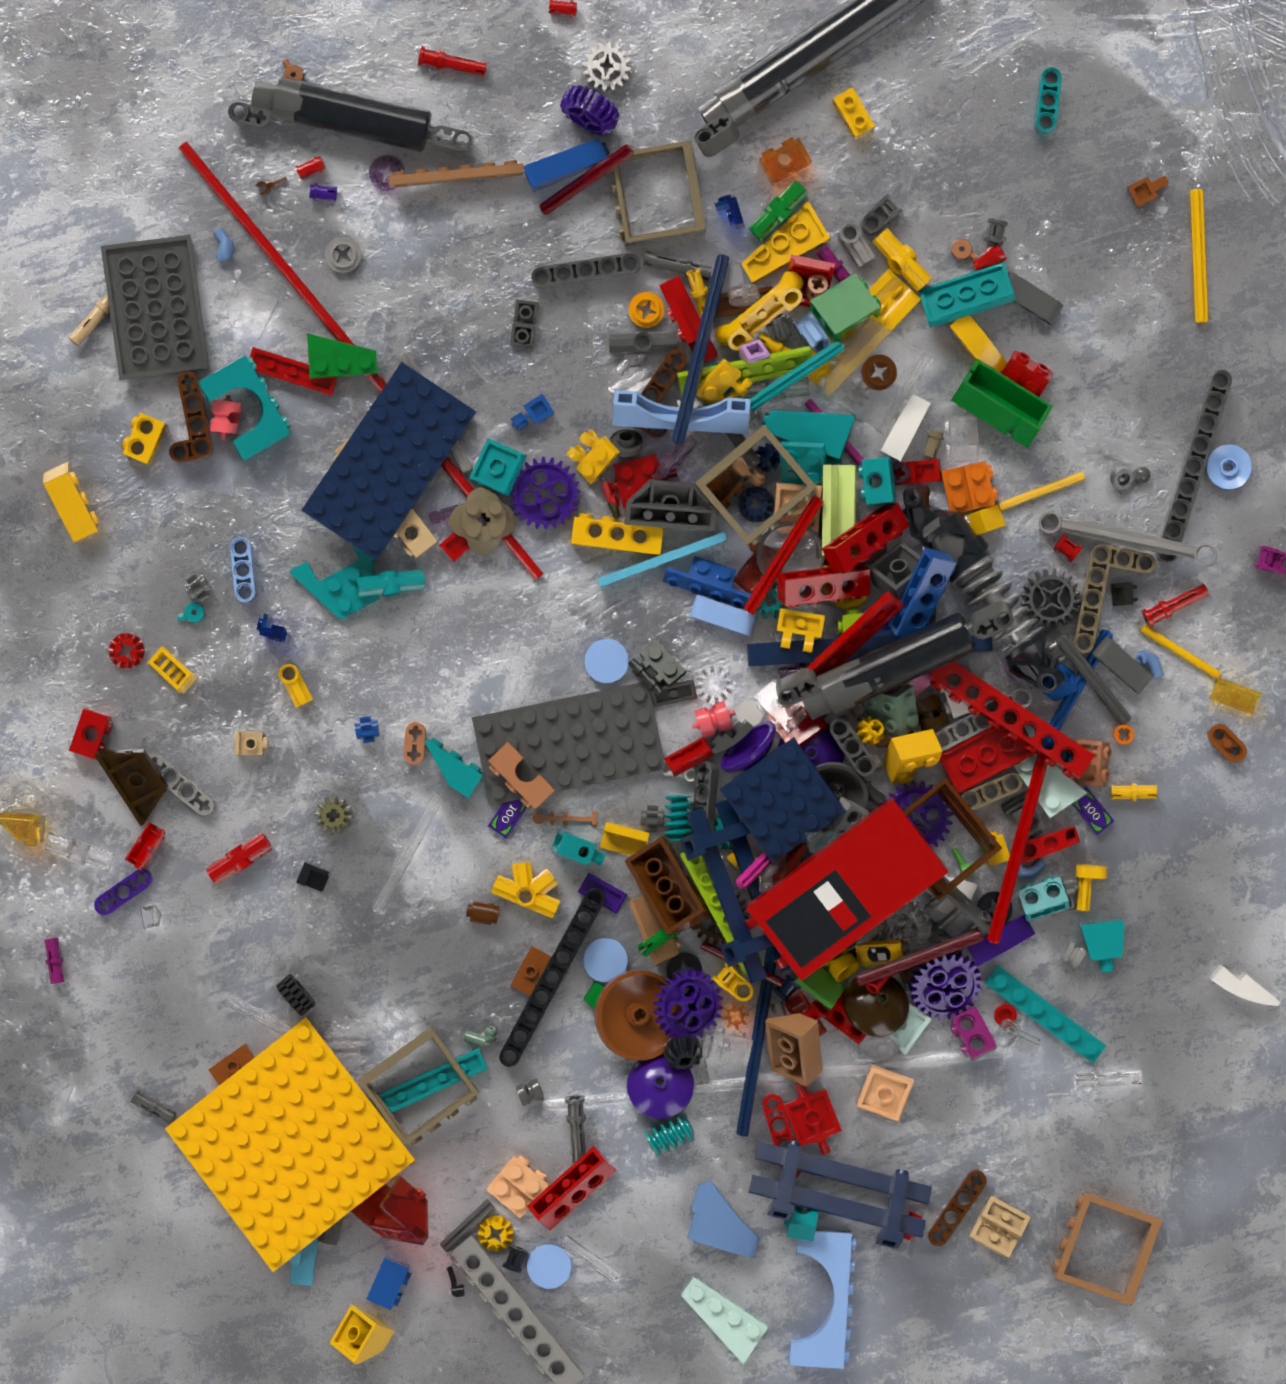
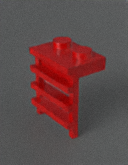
M791 255L788 271L796 272L804 281L801 288L802 300L799 305L810 307V300L807 298L806 289L811 276H824L828 281L827 290L830 289L835 263Z

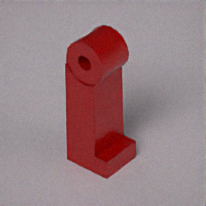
M1070 826L1027 840L1021 864L1081 842L1076 827Z

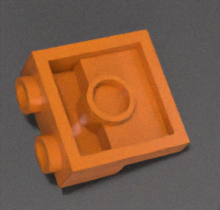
M986 461L941 471L949 510L963 513L995 506L998 494L996 487H991L990 479L994 478L991 465L986 464Z

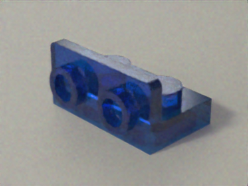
M731 195L718 198L719 202L714 203L717 212L726 210L730 225H735L736 230L744 228L745 225L737 198H732Z
M264 613L263 618L259 617L257 630L262 638L289 644L291 635L286 632L287 629L285 627L272 624L270 628L272 616Z

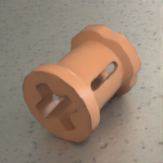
M813 275L809 278L806 289L809 300L827 290L828 281L824 276Z

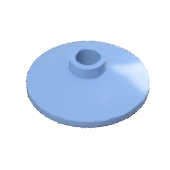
M1226 444L1212 451L1208 457L1206 469L1210 480L1216 486L1223 489H1235L1242 486L1250 477L1252 463L1244 449L1237 445ZM1226 463H1229L1232 466V469L1229 472L1225 471L1224 465Z

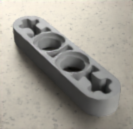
M148 753L151 759L155 757L158 759L156 763L160 767H163V764L167 765L161 771L163 778L165 772L169 770L175 772L176 780L173 783H167V789L200 815L206 816L214 811L215 802L212 797L160 754ZM184 785H190L194 790L193 795L189 798L184 797L181 793ZM198 792L202 794L198 797L201 801L205 802L208 800L210 802L208 804L210 807L209 811L206 809L201 811V804L197 801L194 802V805L190 802L196 798Z

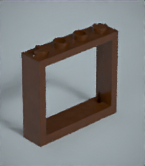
M946 778L931 788L904 812L909 816L937 793L985 853L951 882L947 883L942 877L928 887L937 900L947 895L1002 849L996 841V837L985 827L983 820L975 815L971 810L970 804L965 799H962L956 791V787L952 786Z

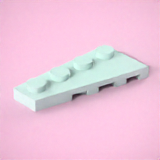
M693 1276L681 1296L744 1365L768 1329V1325Z

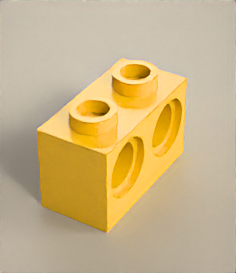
M853 87L833 98L832 103L854 141L874 130L875 125Z
M141 412L139 416L135 415L130 425V428L133 429L130 437L126 436L121 449H124L122 454L150 465L168 424ZM145 422H151L153 425V430L148 434H144L142 431V425ZM141 442L144 445V451L136 455L133 452V446Z

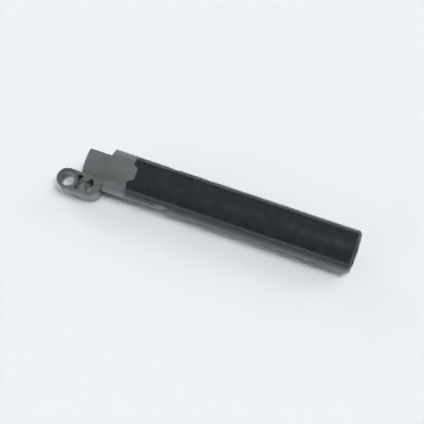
M848 0L715 91L714 98L697 108L706 123L705 126L696 132L694 137L702 154L706 157H712L738 140L740 134L737 127L774 104L926 0Z

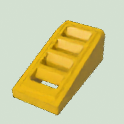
M163 646L147 662L178 692L183 694L198 678ZM166 655L168 658H167V659L163 662V664L159 667L157 664H158V663L163 659V657ZM173 662L172 667L165 672L164 670ZM180 668V672L173 679L171 676Z

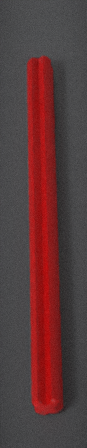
M1039 753L1036 757L987 938L988 942L999 944L1048 766L1043 761L1044 756Z

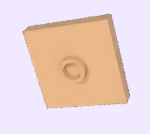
M871 1064L856 1107L899 1121L914 1079Z

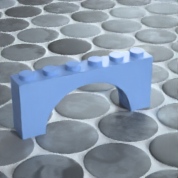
M816 1229L813 1241L797 1239L796 1252L816 1259L828 1272L833 1284L834 1298L830 1314L820 1329L808 1337L790 1340V1366L844 1369V1363H848L849 1349H845V1341H850V1327H846L847 1318H851L852 1304H848V1295H853V1282H849L850 1273H854L855 1260L851 1259V1250L855 1251L856 1237H852L851 1231Z

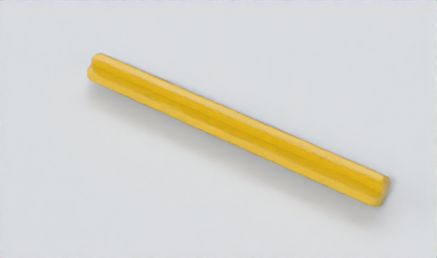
M1193 189L1190 191L1195 322L1206 323L1209 317L1204 192L1202 189Z

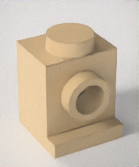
M235 732V755H264V751L268 750V737H264V733ZM250 739L255 741L253 748L247 746V742Z

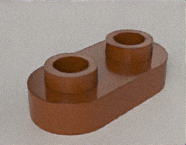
M1215 724L1210 727L1207 733L1209 742L1228 761L1236 763L1246 757L1247 748L1245 744L1227 726ZM1217 731L1222 733V738L1219 740L1215 738ZM1233 747L1238 749V754L1235 756L1231 754V748Z

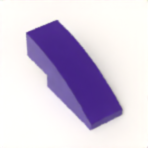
M1023 914L1004 924L999 944L988 942L989 933L983 936L982 942L971 945L967 949L978 967L1035 935V932Z

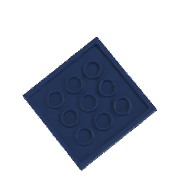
M795 737L720 788L722 794L772 863L847 811Z

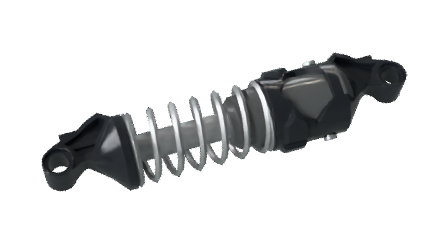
M917 482L905 488L903 491L905 508L902 511L909 520L911 537L920 540L923 550L926 547L948 553L955 561V571L948 581L951 584H957L961 588L958 594L966 592L968 596H973L967 603V606H972L981 600L985 603V607L998 601H1005L1007 603L1012 601L1009 604L1012 609L1020 600V595L1014 594L1003 599V596L1011 588V583L1005 582L997 587L994 586L1001 578L1003 571H994L992 568L994 559L989 555V545L982 535H977L969 525L971 523L967 516L964 517L960 511L931 507L929 505L930 489L923 482ZM914 489L918 491L919 498L914 495ZM1023 606L1012 611L1014 617L1013 625L1000 632L993 639V642L997 643L1009 636L1012 642L1002 651L1008 662L1009 672L1018 678L1024 679L1030 689L1036 687L1046 693H1051L1064 684L1065 675L1060 669L1045 665V646L1048 632L1044 627H1039L1029 634L1036 626L1038 619L1033 618L1021 623L1020 620L1029 610V607ZM1000 614L998 617H1003L1006 614ZM1049 676L1054 679L1055 684L1050 683Z

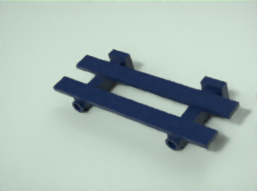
M724 800L715 803L724 827L723 829L712 832L704 810L700 808L686 813L693 834L680 839L687 861L702 855L734 938V941L720 946L728 968L743 962L752 984L767 978L758 954L759 951L770 948L774 960L779 959L782 955L766 934L753 939L749 928L744 923L746 921L717 846L727 842L730 843L741 874H743L755 861L746 838L751 833L745 824L740 822L738 814L730 803ZM761 874L747 888L751 900H754L766 891ZM789 964L782 969L777 966L779 973L792 969Z
M759 1141L755 1159L782 1166L779 1181L756 1175L751 1177L748 1193L774 1199L768 1206V1216L789 1221L794 1213L795 1205L881 1227L882 1229L877 1235L875 1244L898 1249L902 1244L904 1234L919 1238L923 1237L926 1220L902 1213L905 1199L928 1205L932 1187L909 1181L908 1171L897 1169L894 1176H889L800 1152L801 1144L796 1141H788L786 1148ZM796 1171L889 1194L888 1208L886 1210L794 1186Z

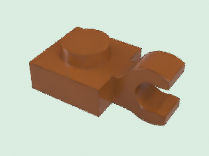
M1166 176L1153 182L1150 181L1149 177H1146L1127 188L1136 206L1140 207L1158 198L1155 191L1168 186L1169 182Z

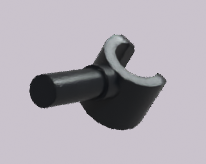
M452 1266L448 1267L447 1271L451 1280L452 1295L455 1297L465 1296L464 1284L457 1285Z

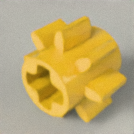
M869 716L857 724L859 729L856 735L863 744L869 742L870 746H873L878 741L884 739L882 735L884 727L879 719L872 720Z

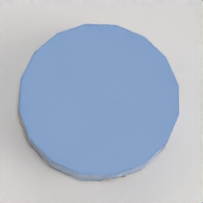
M600 639L594 642L587 649L584 658L588 674L595 681L601 683H613L621 679L629 666V656L625 647L612 639Z
M608 937L598 938L590 943L585 950L583 957L584 968L594 980L604 983L609 982L617 975L625 972L628 963L627 952L623 945L615 939Z
M547 1243L536 1247L530 1253L527 1261V1272L530 1279L537 1286L545 1289L563 1285L569 1278L572 1269L568 1252L554 1243Z

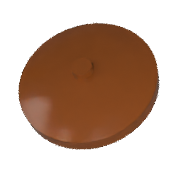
M631 970L614 977L601 991L595 1007V1025L602 1042L616 1055L630 1060H648L664 1053L667 1041H673V1036L669 1037L665 1034L666 1031L659 1029L661 1024L655 1022L659 1015L653 1013L655 1009H658V1006L654 1005L653 1002L659 1001V997L655 993L662 992L659 987L660 984L667 985L663 976L646 970ZM676 1004L672 1006L671 1013L676 1010Z

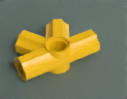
M531 862L512 864L514 881L500 875L497 876L491 891L492 894L549 918H554L561 901L546 895L558 885L548 869L533 879ZM529 891L532 894L531 901L528 903L521 902L519 899L521 892Z

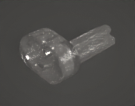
M733 260L732 263L728 264L731 287L728 290L729 303L735 307L753 305L760 299L759 287L754 284L744 285L741 262Z

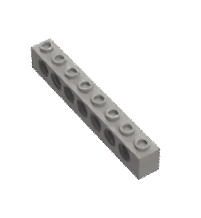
M473 1233L451 1250L452 1257L450 1259L457 1268L462 1267L466 1272L464 1276L472 1286L476 1284L480 1289L478 1293L485 1303L490 1302L495 1308L492 1310L495 1316L500 1321L504 1319L508 1324L507 1330L514 1339L518 1337L523 1343L521 1345L523 1351L528 1356L532 1354L536 1359L535 1365L542 1374L546 1372L551 1378L549 1380L550 1384H576L584 1378L585 1373ZM472 1256L477 1257L480 1260V1265L478 1267L469 1266L468 1258ZM485 1274H490L493 1276L494 1282L491 1285H486L482 1282L481 1277ZM498 1292H505L508 1295V1300L501 1303L497 1301L496 1294ZM518 1309L522 1313V1318L513 1320L510 1317V1312ZM533 1327L536 1330V1335L532 1338L526 1337L524 1329ZM540 1345H547L551 1351L547 1355H541L538 1352V1347ZM554 1363H562L565 1369L561 1373L554 1372L552 1369Z

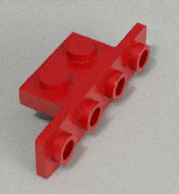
M676 276L661 284L660 289L670 307L667 313L672 323L677 321L680 327L677 333L682 343L687 341L693 353L701 319L680 277ZM711 339L709 340L704 363L718 357Z

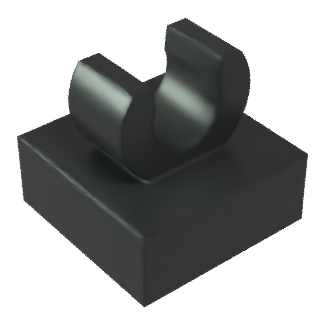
M1132 582L1111 584L1113 606L1133 605V602L1138 601L1137 597L1133 598V589H1137V586L1132 585Z

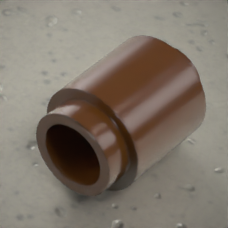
M473 900L472 904L468 903L466 917H470V922L497 924L500 906H494L495 903Z

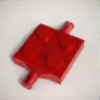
M657 454L613 464L615 479L610 485L612 491H617L623 508H626V501L650 479L665 480L678 477V475L673 473L677 472L676 467L663 471L659 466Z
M796 1082L795 1086L799 1096L795 1100L783 1104L796 1139L801 1146L809 1143H818L822 1155L826 1154L823 1148L824 1145L826 1152L830 1153L831 1151L826 1139L842 1130L826 1088L816 1092H807L804 1085L801 1084V1090L799 1083Z

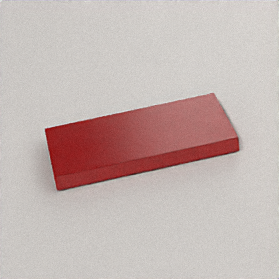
M1012 715L1004 719V721L1011 725L1015 723L1016 718ZM991 726L943 751L939 761L952 785L956 787L958 794H961L1036 754L1024 748L1025 744L1020 740L1015 742L1005 735L1006 731L998 727V729H995ZM1023 727V734L1029 737L1025 727Z

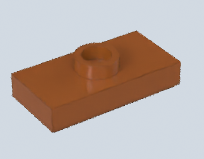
M531 946L510 986L530 996L551 956Z
M245 1043L211 1067L209 1072L216 1082L221 1085L254 1059L255 1056Z

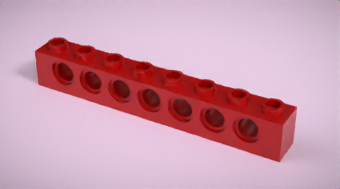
M955 661L933 670L927 678L931 681L930 685L938 691L945 690L949 693L948 697L958 704L963 702L969 706L967 708L969 712L975 716L981 714L987 718L986 723L995 729H998V727L1006 731L1005 735L1015 742L1020 740L1025 744L1024 748L1032 754L1038 752L1044 756V762L1052 767L1055 765L1063 769L1062 773L1072 780L1074 777L1079 779L1095 756V754ZM950 675L957 676L959 685L955 687L950 686L947 682V677ZM968 688H975L977 690L978 697L976 699L967 697L966 690ZM988 700L994 701L997 705L996 711H987L985 702ZM1006 713H1012L1015 716L1016 721L1014 724L1010 725L1004 721ZM1029 725L1034 728L1035 734L1033 737H1027L1023 734L1024 726ZM1044 738H1049L1053 741V748L1051 750L1043 748L1042 740ZM1062 751H1069L1072 754L1071 762L1067 763L1061 759Z

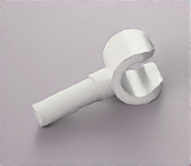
M690 768L689 770H687V771L681 773L680 775H678V776H676V777H678V778H683L684 780L690 781V782H691V781H694L695 779H688L687 776H686V773H687L688 771H690V770H691V771H696V770L693 769V768ZM664 771V776L674 777L671 771Z

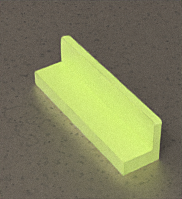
M823 465L822 548L856 524V465Z

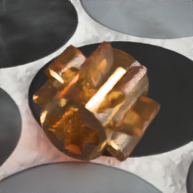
M732 1002V1008L724 1007L727 1015L721 1018L723 1020L728 1019L727 1028L732 1024L735 1025L736 1030H739V1024L747 1025L744 1017L749 1016V1013H743L744 1004L736 1007L735 1003ZM740 1011L739 1016L741 1019L731 1021L730 1012Z

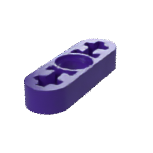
M142 869L136 870L96 898L94 902L96 912L101 915H108L151 885L153 880L152 874L148 870ZM139 873L141 875L146 874L148 877L145 879L146 884L139 883L135 886L138 890L134 892L133 886L127 881L131 879L133 883L138 880L137 875ZM122 885L127 886L130 891L129 896L125 899L120 898L117 894L118 888ZM112 892L119 904L116 905V902L113 901L108 905V911L106 909L101 910L99 907L102 904L100 900H109L112 898L109 893Z

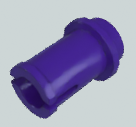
M315 183V185H310L309 198H314V201L316 199L336 201L337 187L320 186Z

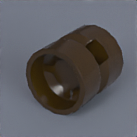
M938 693L916 701L917 714L920 716L919 725L922 731L935 729L950 722L946 712L941 710L943 704ZM933 712L934 718H931L928 713Z

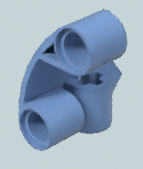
M712 1180L698 1185L691 1208L693 1218L687 1238L710 1247L754 1258L760 1240L758 1234L751 1230L732 1209Z

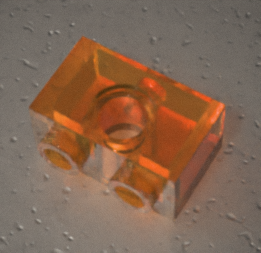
M791 137L782 142V147L774 151L773 148H770L761 154L762 158L759 159V163L771 185L811 165L812 160L800 138L794 140ZM782 154H787L791 162L787 165H782L779 163L778 157Z

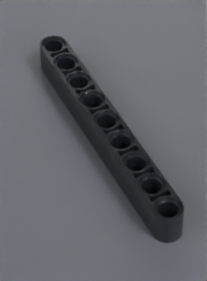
M592 887L586 892L500 1052L499 1060L504 1066L513 1067L521 1058L605 902L606 896L601 888ZM598 892L602 899L599 903L594 904L589 900V894ZM588 912L591 916L590 922L581 923L578 919L579 913ZM571 931L579 933L580 941L571 943L568 940V934ZM560 951H565L569 954L570 959L566 963H561L557 959V954ZM549 971H555L559 975V979L557 982L551 983L547 980L546 974ZM538 991H545L547 993L548 1000L546 1002H539L536 999ZM527 1011H534L537 1014V1020L534 1022L527 1021L525 1013ZM516 1031H524L527 1039L523 1042L517 1041L514 1037ZM507 1050L515 1052L516 1059L511 1062L507 1061L504 1058V1052Z

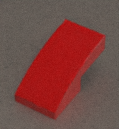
M940 459L892 463L895 486L911 485L917 482L930 483L942 481Z

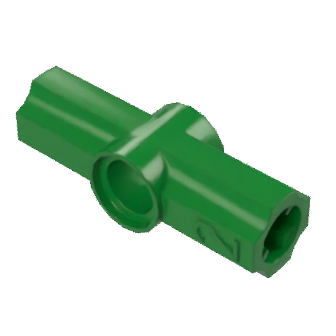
M794 180L779 197L776 196L763 210L764 212L748 230L758 240L763 242L778 225L781 226L790 217L794 208L809 193L800 183Z

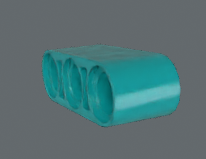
M1054 67L1045 69L1039 79L1034 127L1041 135L1050 134L1057 122L1062 76L1060 71ZM1053 74L1056 77V83L1048 84L1045 81V75ZM1050 96L1054 100V104L1049 107L1045 106L1042 98ZM1047 118L1050 120L1051 127L1048 129L1042 128L1039 122L1040 119Z

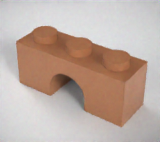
M507 742L488 760L491 763L489 768L496 776L502 775L507 780L504 784L513 793L517 790L523 796L520 800L528 809L531 807L537 809L556 790L540 774L530 782L521 781L516 774V768L524 757Z

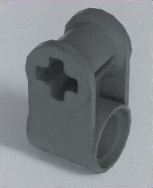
M888 194L862 219L860 226L864 234L869 236L877 234L903 211L893 204ZM874 219L877 222V228L869 229L866 226V220Z

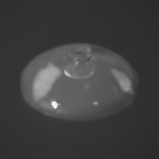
M795 521L781 522L774 530L770 531L768 529L763 534L764 538L759 541L756 552L757 564L763 576L796 524ZM810 527L806 530L793 551L792 557L788 559L780 573L822 568L824 562L822 542ZM777 579L775 580V582H774V584H773V585H775V586H777Z

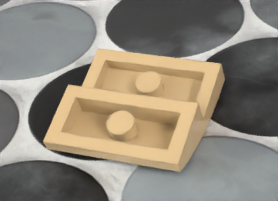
M990 1196L968 1238L1008 1259L1031 1217Z

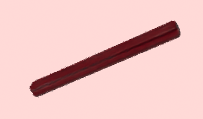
M979 929L859 972L855 974L856 982L859 986H863L983 941L982 933Z

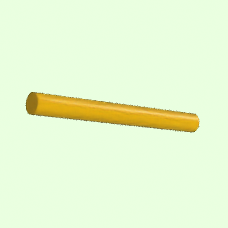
M1079 472L999 502L1000 510L1009 509L1084 481V473Z
M1144 624L1140 632L1213 678L1217 679L1221 671Z

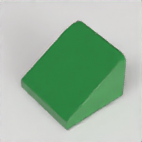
M594 981L585 994L584 1001L595 1009L597 999L605 986Z

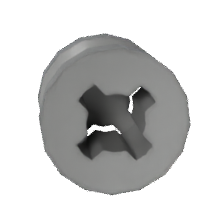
M1071 940L1061 954L1060 960L1063 962L1068 961L1071 967L1076 969L1087 950L1076 946V942Z

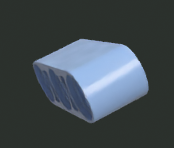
M239 537L235 538L230 544L234 593L239 601L249 603L255 600L257 596L253 547L249 540ZM239 542H245L247 545V550L243 554L236 552V545ZM242 564H247L249 573L242 577L238 574V568ZM245 586L250 587L252 591L251 596L247 599H243L240 595L241 589Z
M696 595L689 614L690 617L750 637L758 617L756 614H750L747 611L700 595Z

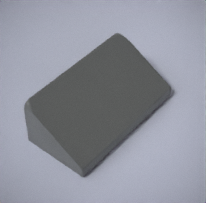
M686 672L670 688L665 682H662L660 686L664 691L659 696L650 691L653 707L697 698L692 672Z

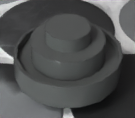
M617 430L610 437V442L620 451L617 456L631 457L637 455L642 450V436L635 430Z

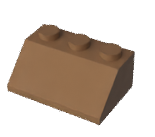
M644 895L629 900L644 941L663 928ZM678 937L675 939L671 938L650 953L654 965L679 954L678 949L682 947Z
M800 1013L768 1018L765 1024L771 1071L807 1087L823 1071L818 1021Z

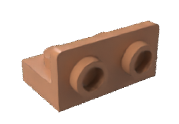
M1077 739L1078 744L1095 754L1082 776L1079 779L1074 777L1073 781L1078 785L1106 787L1110 777L1108 760H1110L1112 755L1110 742Z

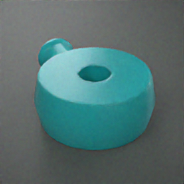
M190 602L184 608V613L177 615L179 622L187 620L191 623H198L204 618L205 609L198 602ZM193 610L197 611L196 615L192 614Z

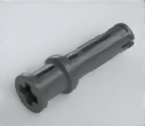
M569 1095L565 1097V1103L568 1105L566 1121L570 1124L572 1163H575L585 1154L584 1122L586 1114L583 1111V1102L585 1101V1096Z

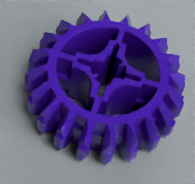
M572 85L562 96L560 107L561 111L566 114V118L585 131H590L592 134L608 135V133L615 129L620 116L613 102H610L602 93L596 92L595 89L591 90L587 86Z

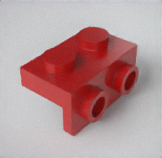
M1014 350L1001 374L1040 397L1053 372L1046 365L1038 364L1031 360L1026 353Z

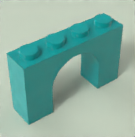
M246 355L237 358L197 381L208 402L235 388L248 389L258 398L261 414L257 424L231 440L243 461L291 434L288 430L291 428L290 423L285 416H280L277 411L280 408L274 396L269 397L266 391L269 388L263 377L258 378L254 371L257 369L256 364L251 357L247 358Z

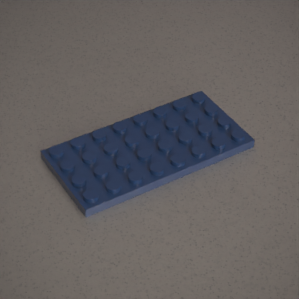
M401 362L301 511L377 561L475 416L476 411Z

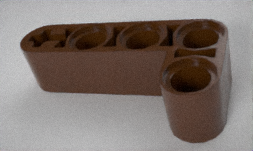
M680 349L671 350L641 395L645 397L647 392L654 391L658 395L656 403L660 404L678 378L677 373L682 372L686 366V354ZM681 355L683 363H677L673 368L674 371H677L676 374H673L670 369L664 367L667 364L670 368L673 363L672 356L677 357ZM667 373L670 375L671 380L668 384H661L658 382V375ZM637 427L654 439L663 438L667 433V429H664L660 434H654L651 428Z
M190 371L183 372L178 378L189 440L179 441L170 446L169 455L172 460L178 463L206 459L213 453L211 432L209 431L210 427L204 397L197 384V381L200 379L195 373ZM187 377L195 380V382L191 383L192 391H197V394L190 393L189 387L184 384L187 381ZM193 398H197L199 401L198 408L190 410L188 402ZM197 420H201L204 424L200 432H194L192 428L193 423ZM201 442H205L208 445V450L204 454L197 452V446ZM178 447H184L186 450L185 456L181 459H177L175 456V450Z

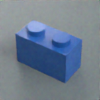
M385 1255L366 1300L389 1310L392 1309L393 1305L398 1306L403 1295L399 1292L402 1284L407 1286L412 1274L408 1272L410 1266Z

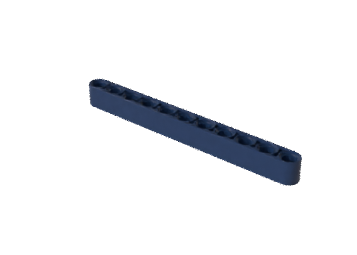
M895 634L872 636L848 660L861 657L901 637H897ZM975 635L973 636L977 647L975 652L993 651L992 636L986 639H979ZM837 638L814 639L812 652L803 651L804 640L791 641L790 649L780 647L781 642L747 644L748 666L812 663Z

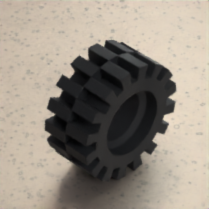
M291 974L287 975L276 985L280 994L300 1016H303L316 1005L308 991Z

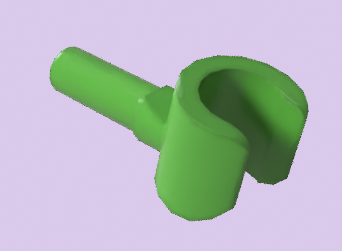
M956 847L952 849L959 862L961 872H963L972 862L965 864Z

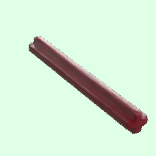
M628 144L624 145L539 205L541 212L544 215L550 214L634 155L632 147Z

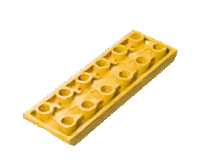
M890 269L868 290L872 296H877L881 302L880 316L875 318L873 315L843 333L841 343L845 350L807 375L828 397L921 300ZM826 334V335L828 336V338L830 339L831 344H832V343H833V340L830 338V336H829L828 334ZM813 349L811 350L812 356L818 353H815Z

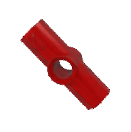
M262 832L245 844L235 847L226 853L225 857L216 861L205 870L210 879L217 885L234 873H239L253 864L254 860L269 852L273 847Z

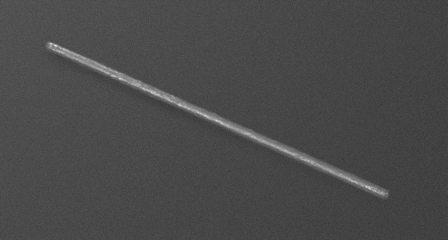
M1012 1045L997 1047L996 1050L975 1061L1013 1057ZM962 1051L830 1066L823 1067V1071L814 1080L867 1074L871 1064L893 1071L970 1062L971 1059L970 1057L966 1058ZM778 1073L758 1075L756 1086L795 1081ZM745 1076L694 1082L693 1094L744 1088ZM627 1090L583 1095L585 1096L583 1107L630 1101ZM565 1097L543 1100L544 1111L568 1108L567 1103H565Z

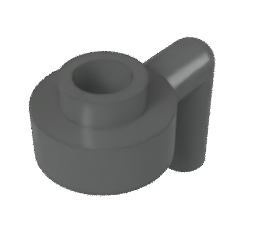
M1070 874L1060 876L1070 908L1051 914L1052 916L1075 910L1077 907L1075 891L1078 890L1076 878H1071Z

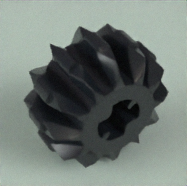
M681 1035L679 1038L673 1037V1041H667V1046L664 1047L666 1062L669 1067H674L675 1070L683 1069L685 1071L686 1068H693V1065L700 1064V1059L703 1058L700 1042L691 1035L686 1037Z

